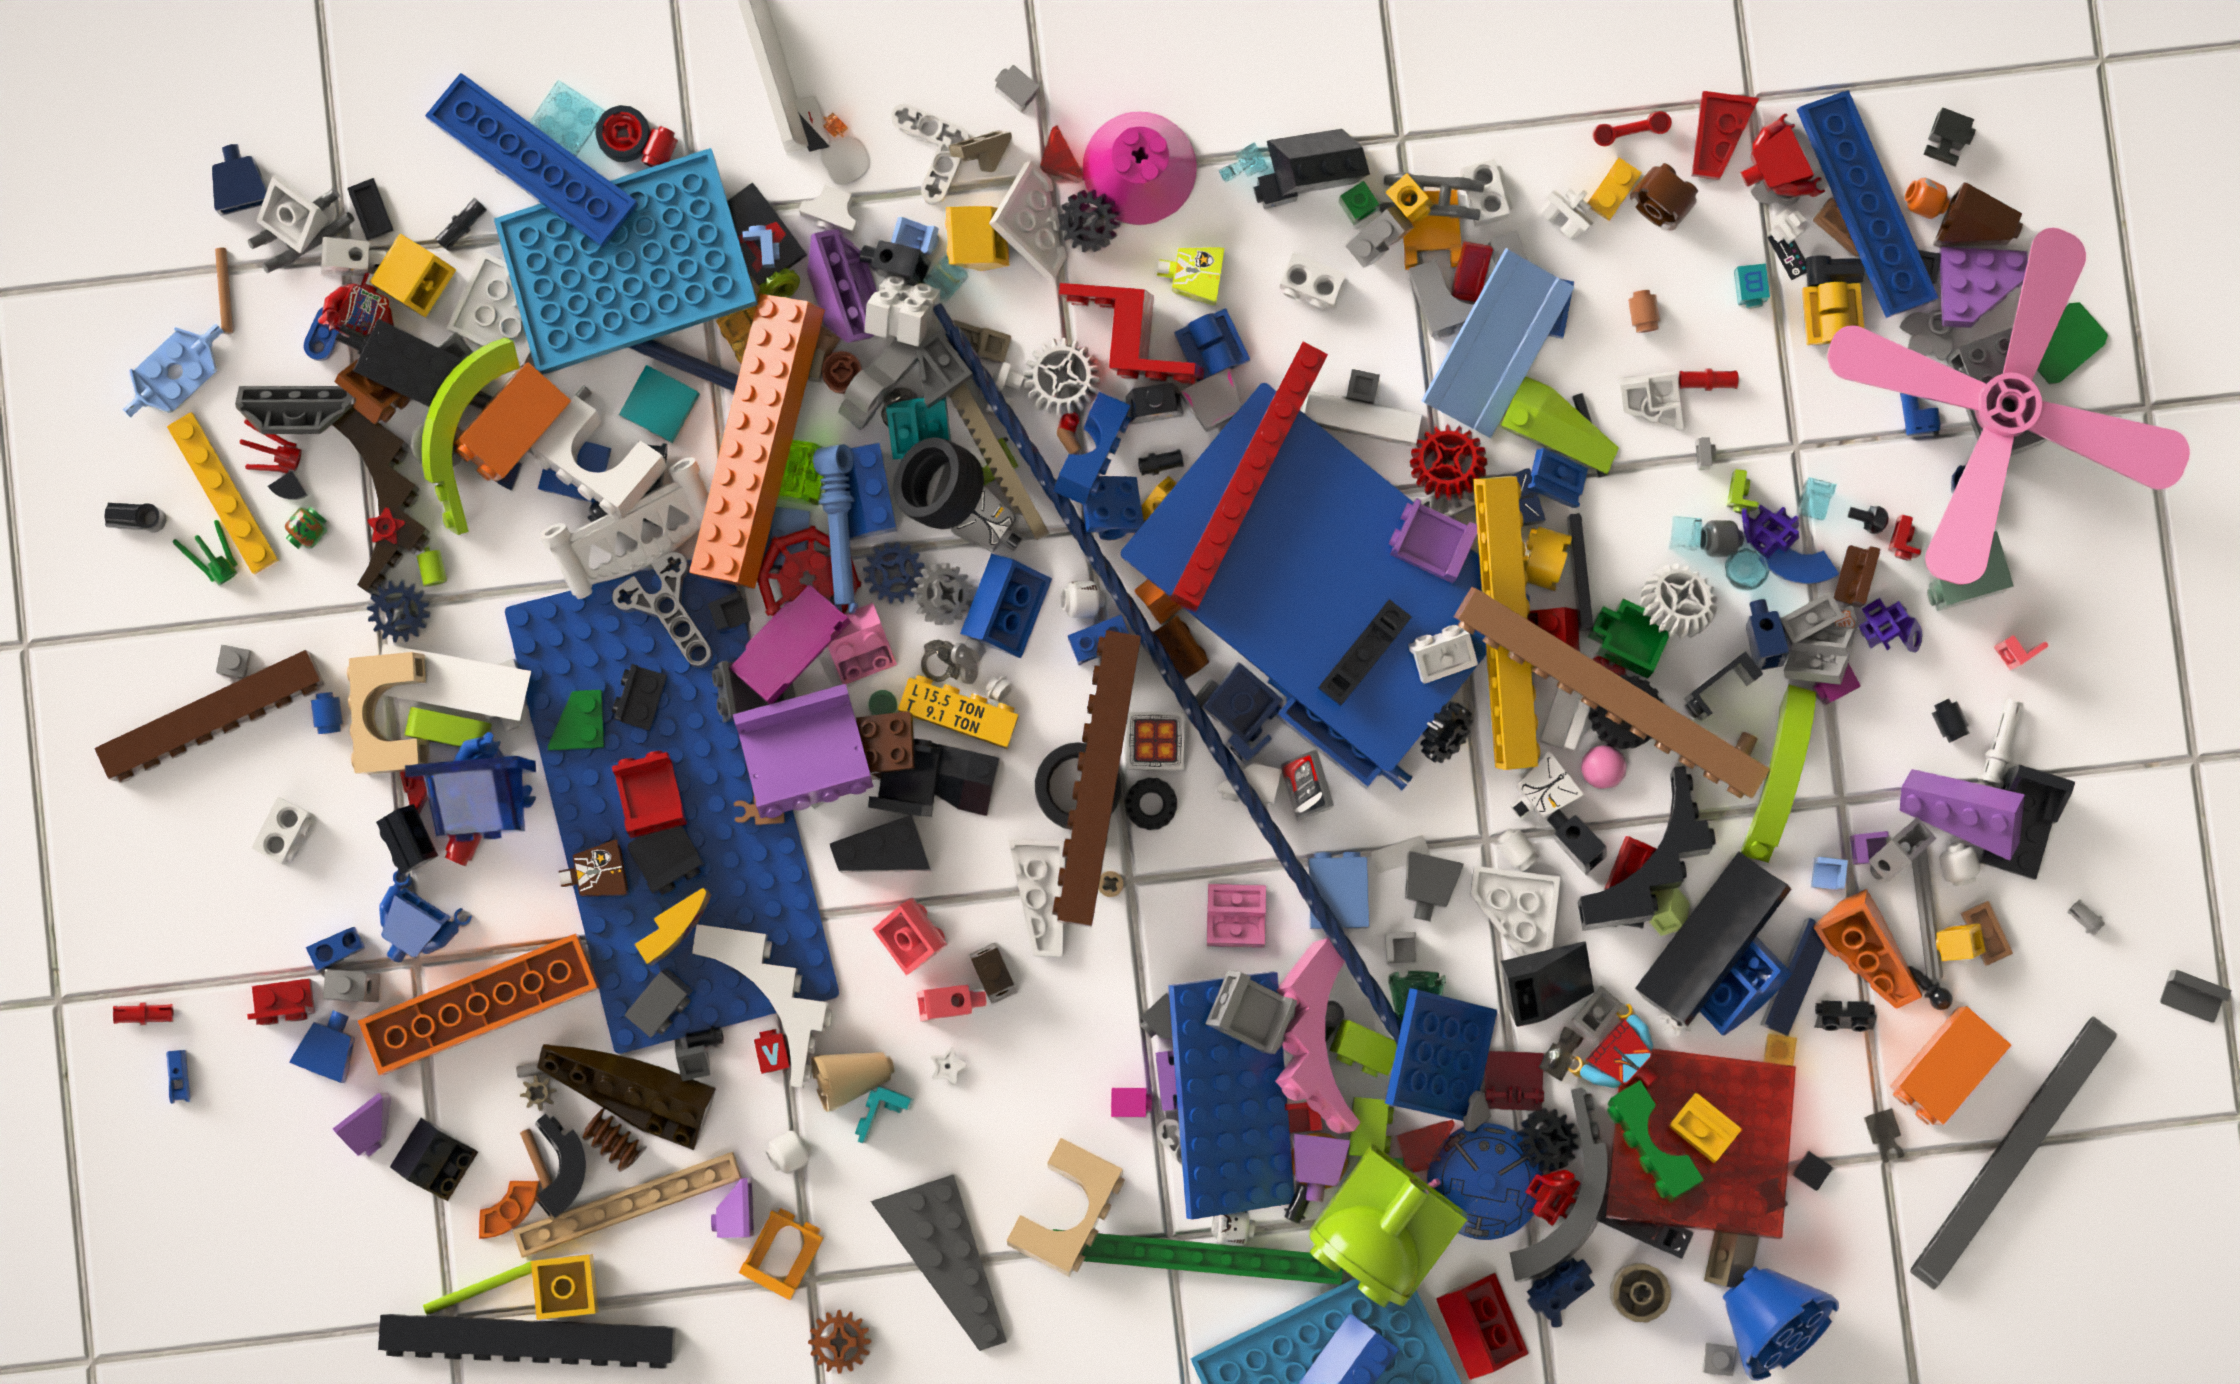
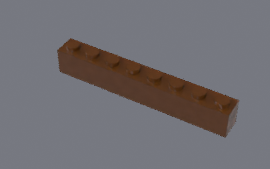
M305 649L94 749L108 780H118V783H123L134 778V772L142 768L148 771L160 766V760L171 756L172 759L182 756L188 752L187 747L196 743L198 746L205 745L214 740L213 735L222 731L224 734L231 733L241 727L239 723L250 719L251 722L259 720L267 715V710L275 706L277 709L287 707L293 703L292 698L303 694V697L310 696L320 690L318 686L325 683L311 652Z

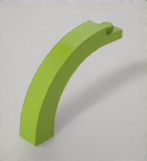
M1791 684L1787 686L1779 706L1778 727L1769 765L1770 771L1767 774L1757 809L1741 847V853L1746 857L1769 863L1774 848L1778 847L1793 805L1807 754L1815 711V691Z

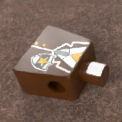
M612 840L574 854V868L558 871L561 887L578 885L579 895L582 897L629 895L619 840Z

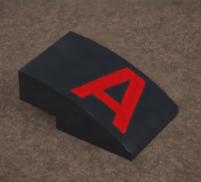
M753 182L728 200L749 274L758 286L766 282V277H771L775 271L779 273L782 269H790L807 256L798 241ZM763 225L766 226V230H772L773 243L779 242L780 260H775V268H763L761 240L744 241L743 232L749 231L748 227Z

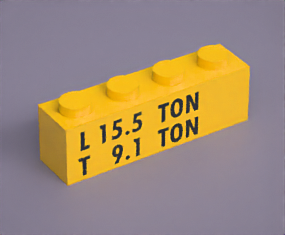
M917 675L916 679L908 678L898 712L909 711L913 714L914 718L1008 749L1019 715L1014 713V707L999 703L997 707L986 704L987 698L971 693L970 698L960 695V689L944 684L943 689L933 686V680L924 676Z

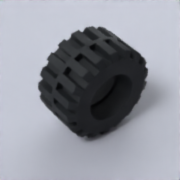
M1627 675L1620 676L1663 703L1662 698H1659L1657 694L1659 691L1656 687L1653 689L1649 685L1650 682L1646 679L1643 681L1639 679V676L1635 675L1632 677ZM1597 706L1596 710L1590 707L1588 716L1592 722L1591 728L1593 732L1596 731L1601 741L1604 740L1608 743V746L1619 747V749L1623 750L1627 748L1633 749L1652 739L1646 736L1643 740L1630 732V729H1623L1617 726L1605 716L1607 711L1602 707Z

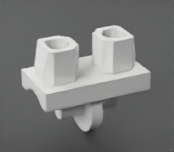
M1568 189L1564 195L1572 203L1556 190L1551 191L1547 195L1546 199L1548 201L1540 213L1550 222H1553L1561 212L1565 214L1569 220L1561 228V231L1571 240L1582 231L1588 230L1593 224L1589 218L1576 208L1578 206L1585 213L1591 208L1583 200L1588 194L1584 189L1579 195L1572 189Z
M1006 362L1002 364L996 384L1001 392L1004 386L1019 391L1024 375L1010 369L1011 364ZM988 370V372L993 378L995 372ZM980 389L977 397L985 400L982 390ZM1004 397L1006 403L1013 409L1015 400ZM988 404L985 414L993 416L994 412Z

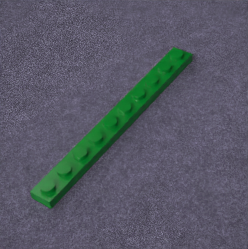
M1053 1229L1054 1231H1065L1060 1229ZM1098 1233L1092 1246L1086 1245L1081 1254L1085 1256L1084 1262L1342 1285L1343 1268L1338 1273L1334 1272L1318 1261L1310 1252Z

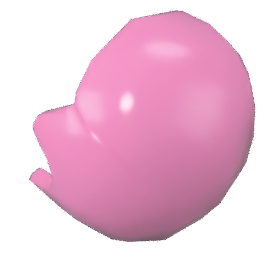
M1601 745L1591 748L1582 758L1581 771L1583 777L1595 788L1606 789L1616 787L1626 776L1627 763L1625 758L1614 747Z

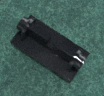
M1821 1000V1003H1815V1014L1818 1016L1814 1028H1823L1825 1031L1852 1029L1855 1032H1864L1868 1029L1872 1030L1877 1015H1874L1875 1006L1874 1004H1869L1868 1001H1848L1847 1011H1842V1001Z

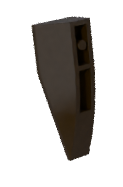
M543 1044L537 1065L539 1070L639 1130L694 1150L697 1145L716 1091L715 1087L694 1079L682 1081L680 1074L660 1066L625 1056L578 1047Z

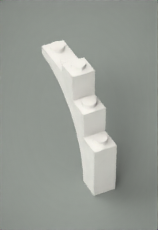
M697 924L692 953L716 959L737 969L753 981L767 996L779 1015L788 1038L792 1063L790 1086L804 1088L805 1082L810 1083L812 1065H807L809 1053L814 1054L817 1037L812 1036V1030L824 1032L825 1026L830 1027L832 1009H827V1002L794 998L795 992L800 993L802 975H797V968L764 964L765 958L770 959L772 941H767L768 935Z

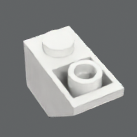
M1256 763L1243 769L1242 771L1247 781L1254 788L1265 807L1267 808V804L1273 805L1282 770ZM1228 779L1218 785L1217 792L1222 793V799L1234 802L1239 801V797Z

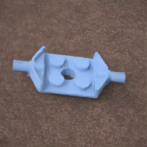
M216 323L204 335H198L175 327V332L134 370L132 368L129 370L136 395L123 408V411L130 418L143 406L145 408L149 406L171 414L217 372L211 347L213 346L212 342L224 331ZM176 364L181 365L183 369L182 376L175 380L170 379L168 376L169 368Z

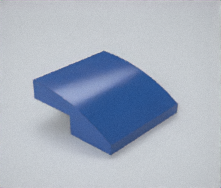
M586 441L578 453L577 465L589 472H606L612 448ZM542 469L538 490L590 503L596 501L593 498L588 500L578 492V487L572 483L569 485L564 484L558 479L556 472L552 469Z

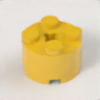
M1540 526L1537 529L1531 528L1526 543V550H1530L1528 556L1525 555L1523 557L1524 569L1528 576L1527 583L1552 591L1556 590V583L1560 580L1568 554L1566 550L1571 543L1572 536Z

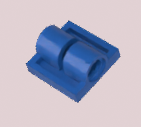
M1226 308L1216 313L1203 315L1190 322L1186 327L1174 332L1187 362L1196 363L1204 368L1203 380L1229 367L1232 370L1250 361V357Z
M1099 476L1098 480L1102 482L1096 496L1090 495L1086 504H1082L1086 532H1098L1099 538L1107 541L1123 538L1127 533H1136L1144 523L1137 477Z

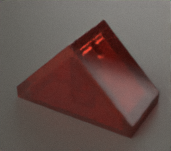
M1058 125L1052 127L1040 169L1044 173L1080 183L1084 181V175Z

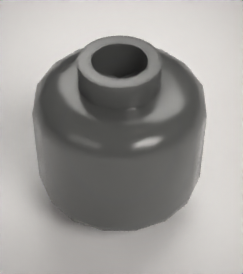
M1710 520L1699 531V546L1710 557H1733L1739 547H1742L1744 535L1734 521Z

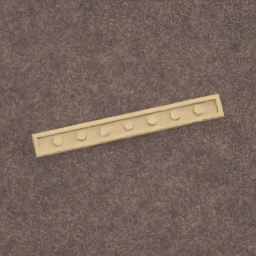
M730 1152L563 1212L553 1221L548 1217L512 1230L521 1258L739 1181L742 1179V1175L734 1152Z

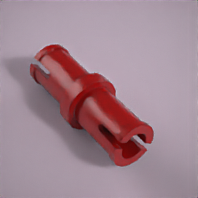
M1705 368L1704 371H1679L1678 376L1680 389L1704 388L1705 391H1712L1713 388L1737 389L1739 383L1737 370L1713 371L1712 368Z
M140 1002L137 1006H113L114 1024L140 1023V1026L147 1025V1022L174 1021L172 1017L174 1016L173 1004L147 1005L146 1002Z

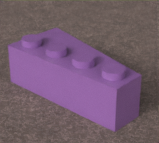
M1911 769L1901 787L1899 811L1915 818L1918 817L1923 822L2007 860H2011L2020 843L2025 794Z

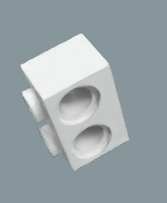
M1495 159L1464 166L1460 171L1461 177L1477 180L1476 175L1482 172L1487 173L1491 177V183L1484 185L1483 193L1465 191L1469 208L1481 210L1479 221L1473 220L1474 227L1508 219L1510 215L1509 210L1513 209L1509 192L1504 193L1502 183L1505 182L1503 168L1501 165L1497 166ZM1487 200L1496 201L1499 210L1496 212L1487 211L1484 207V202Z
M1293 252L1280 282L1279 289L1284 291L1283 295L1291 299L1299 300L1301 297L1309 300V305L1316 309L1325 311L1326 308L1332 310L1346 273ZM1294 272H1301L1305 275L1306 281L1301 285H1296L1291 281L1290 276ZM1325 282L1332 286L1333 291L1329 295H1322L1318 292L1317 286Z
M277 797L251 849L283 865H287L288 861L293 862L300 850V846L297 844L301 836H306L313 825V820H311L313 814L283 798ZM294 811L297 814L298 821L293 827H287L284 822L287 813ZM281 837L284 841V848L281 852L274 853L271 849V843L275 838Z

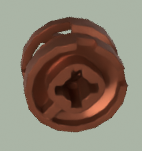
M838 351L825 359L821 372L824 383L830 390L835 393L845 394L848 385L862 368L856 356L849 352Z

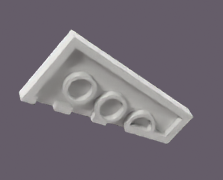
M1008 839L1033 956L1062 957L1063 923L1057 922V916L1053 915L1052 911L1055 896L1061 897L1062 887L1057 886L1060 867L1065 868V858L1062 857L1064 841Z

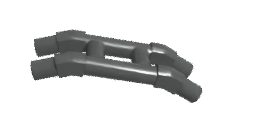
M1407 173L1386 174L1384 176V184L1386 186H1393ZM1408 173L1422 191L1424 187L1440 188L1438 205L1434 204L1430 208L1431 211L1428 215L1479 221L1480 209L1450 205L1452 189L1483 193L1484 181L1464 177H1441ZM1411 195V201H1405V206H1413L1418 200V195ZM1393 201L1382 202L1380 204V212L1382 213L1386 209L1397 205Z
M332 188L323 196L314 200L313 203L324 211L340 197V194L335 188ZM347 212L338 220L324 227V229L322 228L302 253L297 252L286 244L289 250L262 264L264 271L268 274L274 270L281 269L322 244L323 237L333 238L355 221L353 215ZM266 229L247 241L249 247L253 250L276 240L278 237Z

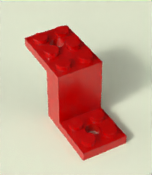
M1059 283V295L1066 298V302L1071 303L1073 306L1088 307L1089 302H1095L1094 304L1100 305L1101 308L1114 309L1109 368L1116 371L1117 376H1121L1123 379L1138 380L1139 375H1145V378H1149L1150 381L1167 382V377H1173V380L1183 384H1195V379L1203 380L1204 368L1196 363L1148 359L1154 304L1153 294L1145 289Z

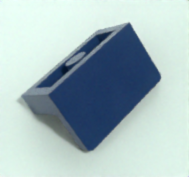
M1234 733L1227 740L1226 746L1246 766L1271 743L1272 737L1268 734L1251 749L1237 733Z

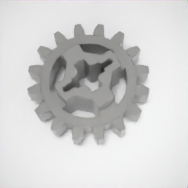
M939 563L931 564L930 569L924 568L921 570L924 577H915L914 581L919 585L918 588L911 589L912 593L917 594V598L912 600V604H919L920 607L916 611L917 614L926 613L924 621L932 622L934 620V624L937 626L943 625V623L952 625L954 624V619H963L961 611H969L970 607L966 602L973 600L974 597L968 595L967 591L972 589L973 586L965 584L964 581L968 578L967 574L958 575L960 567L956 566L950 569V563H942L941 566ZM944 575L949 577L950 580L944 581L943 578H939L938 576ZM940 607L942 611L945 610L947 613L942 614L934 609Z

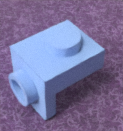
M898 217L891 243L917 248L925 255H930L936 249L939 242V236L937 235L939 227L934 225L926 226L904 217Z
M763 225L748 227L749 231L743 232L744 241L761 240L763 268H775V260H780L779 242L773 243L772 230H766V226Z

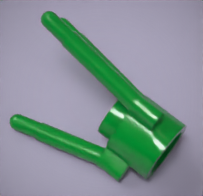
M214 520V526L227 559L222 555L216 558L199 535L195 536V540L211 561L208 564L210 569L177 539L172 541L187 558L208 576L211 582L216 581L218 585H222L237 575L238 572L235 570V567L238 566V563L231 553L219 520Z

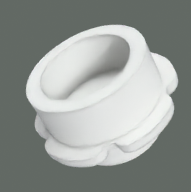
M1003 675L1000 678L995 676L989 681L986 687L988 699L1001 702L1008 696L1012 689V684L1006 680L1007 676Z

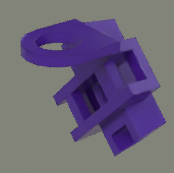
M1760 504L1758 507L1760 514L1755 519L1749 516L1747 508H1742V522L1747 544L1749 543L1753 549L1767 559L1778 548L1786 552L1800 538L1799 531L1796 530L1799 527V517L1796 515L1793 518L1789 517L1786 514L1785 507H1782L1774 514ZM1767 521H1770V523L1766 527H1764V524Z
M1879 597L1861 609L1868 620L1858 627L1870 649L1882 642L1888 651L1891 649L1888 642L1898 636L1908 651L1916 653L1920 649L1923 637L1922 628L1916 618L1908 615L1906 607L1900 601L1886 608ZM1879 606L1881 607V609H1880L1879 611H1877V612H1875L1874 614L1870 615L1869 612L1873 611L1874 609H1876V608L1879 607ZM1887 623H1891V625L1882 631L1879 630V628L1883 627ZM1916 632V642L1913 645V637Z

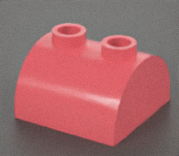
M910 898L898 906L872 929L906 976L948 945L943 931L932 924L927 917L926 908L918 904L914 898Z

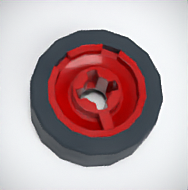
M618 105L609 108L600 116L596 123L595 135L600 149L607 157L617 162H630L642 156L641 153L651 131L647 119L639 110L631 106ZM622 129H626L628 131L629 137L626 138L624 136L619 138V131Z

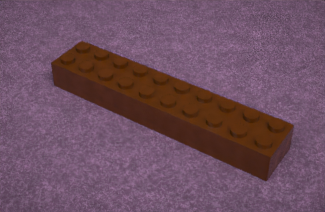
M1106 630L1105 637L1099 636L1097 656L1102 657L1100 666L1094 665L1092 685L1097 686L1095 695L1089 694L1087 714H1092L1090 723L1084 724L1082 742L1087 743L1086 752L1079 753L1077 771L1082 772L1081 781L1075 780L1072 800H1077L1076 810L1070 809L1067 828L1072 829L1071 839L1065 838L1062 857L1067 858L1066 868L1060 867L1057 886L1062 887L1061 897L1055 896L1052 914L1057 916V922L1089 928H1092L1141 642V636Z

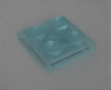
M558 79L529 122L577 157L596 129V123L600 116L606 110Z

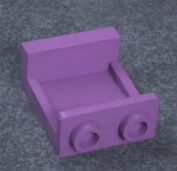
M1416 498L1412 505L1407 503L1400 519L1405 521L1401 531L1395 529L1390 539L1389 545L1393 546L1390 555L1453 584L1477 535V525L1471 522L1465 525L1422 505V500Z

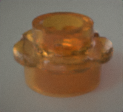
M833 112L827 118L824 116L823 119L826 123L823 127L834 138L838 134L844 137L843 133L848 127Z

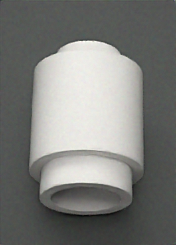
M1510 828L1498 838L1500 844L1497 848L1514 868L1518 867L1521 872L1539 858L1535 853L1537 849L1520 829L1513 831Z

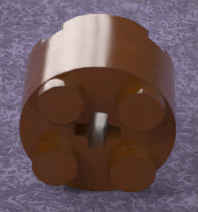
M1663 163L1660 167L1654 166L1647 172L1630 193V199L1632 201L1635 197L1638 202L1635 208L1651 223L1658 227H1661L1664 223L1670 226L1667 230L1673 231L1697 203L1696 195L1698 189L1692 183L1684 182L1679 178L1673 167Z

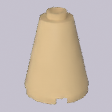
M883 1052L817 1055L811 1058L813 1079H817L819 1087L816 1091L821 1105L826 1112L835 1111L890 1081L891 1074L895 1073L891 1057H886Z

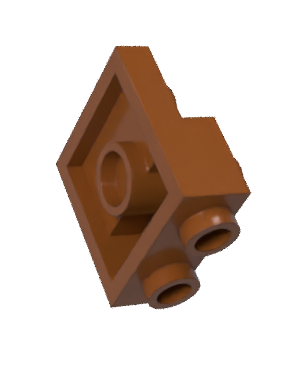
M356 359L337 375L334 382L357 399L353 408L376 425L381 420L387 423L395 414V408L398 407L400 410H403L409 404L411 398L354 372L353 369L358 361Z

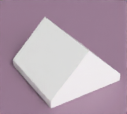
M275 175L271 178L256 221L294 250L302 253L329 220L317 205Z

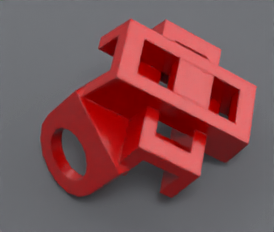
M1566 1169L1557 1170L1542 1176L1536 1174L1525 1193L1537 1200L1532 1212L1553 1227L1559 1216L1564 1219L1567 1218L1568 1215L1565 1212L1571 1203H1576L1577 1200L1572 1196L1581 1182L1575 1180V1175ZM1539 1183H1543L1539 1188L1538 1192L1534 1193ZM1560 1195L1561 1198H1560L1559 1201L1557 1202L1556 1206H1553V1203L1555 1202V1200L1557 1199V1197Z

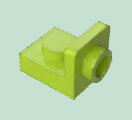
M1735 469L1731 476L1726 506L1733 507V512L1742 514V508H1747L1750 514V511L1758 509L1759 502L1743 499V496H1748L1751 480L1746 479V470Z

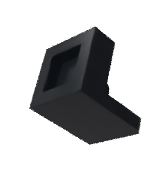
M740 591L707 603L719 633L751 621L750 613Z

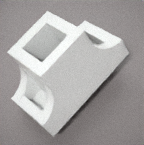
M824 184L821 194L816 199L811 201L803 200L799 208L800 216L817 222L816 226L825 231L839 229L841 232L854 236L858 226L857 221L849 215V208L853 200L852 195Z

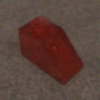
M1450 1119L1395 1135L1404 1167L1407 1169L1412 1168L1413 1173L1429 1169L1428 1163L1436 1160L1455 1126L1454 1120Z

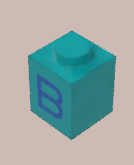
M1766 263L1737 266L1734 270L1738 305L1746 304L1747 309L1762 307L1763 302H1767L1770 298Z

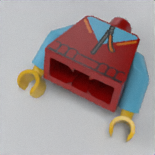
M1626 1004L1629 1010L1628 1014L1620 1015L1619 1012L1616 1013L1620 1022L1585 1059V1062L1578 1056L1574 1058L1580 1063L1577 1069L1573 1070L1568 1067V1070L1574 1076L1584 1078L1595 1085L1617 1088L1620 1085L1625 1087L1634 1078L1637 1082L1641 1081L1647 1089L1655 1081L1657 1076L1645 1066L1653 1056L1651 1051L1654 1045L1649 1027L1636 1015L1630 1004Z

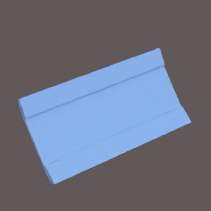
M1505 249L1421 401L1491 438L1575 287L1514 252Z

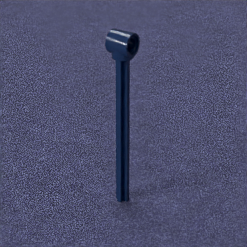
M654 340L627 347L735 392L739 377L737 374Z

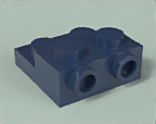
M1237 662L1201 707L1219 721L1231 734L1237 733L1247 744L1249 740L1254 742L1263 731L1261 726L1267 718L1272 720L1281 709L1279 704L1283 699L1244 665Z

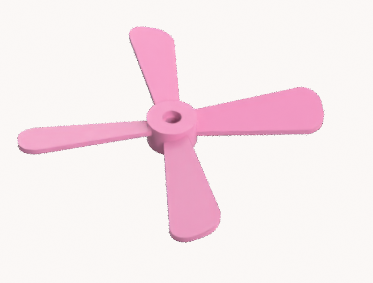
M2046 228L2039 232L2032 242L2003 374L1994 377L1987 384L1859 326L1843 327L1836 332L1831 340L1827 354L1828 364L1832 372L1841 379L1975 411L1976 419L1983 429L1925 555V562L1929 572L1940 580L1957 585H1965L1976 581L1984 574L1988 563L2014 437L2021 435L2026 430L2155 490L2166 489L2177 483L2188 463L2190 456L2189 444L2186 438L2178 431L2042 401L2041 393L2032 380L2086 262V251L2083 243L2078 237L2062 229ZM2008 398L2014 402V412H2008L2003 408V399Z

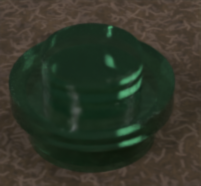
M887 690L876 691L869 699V710L872 715L895 713L897 709L896 697Z

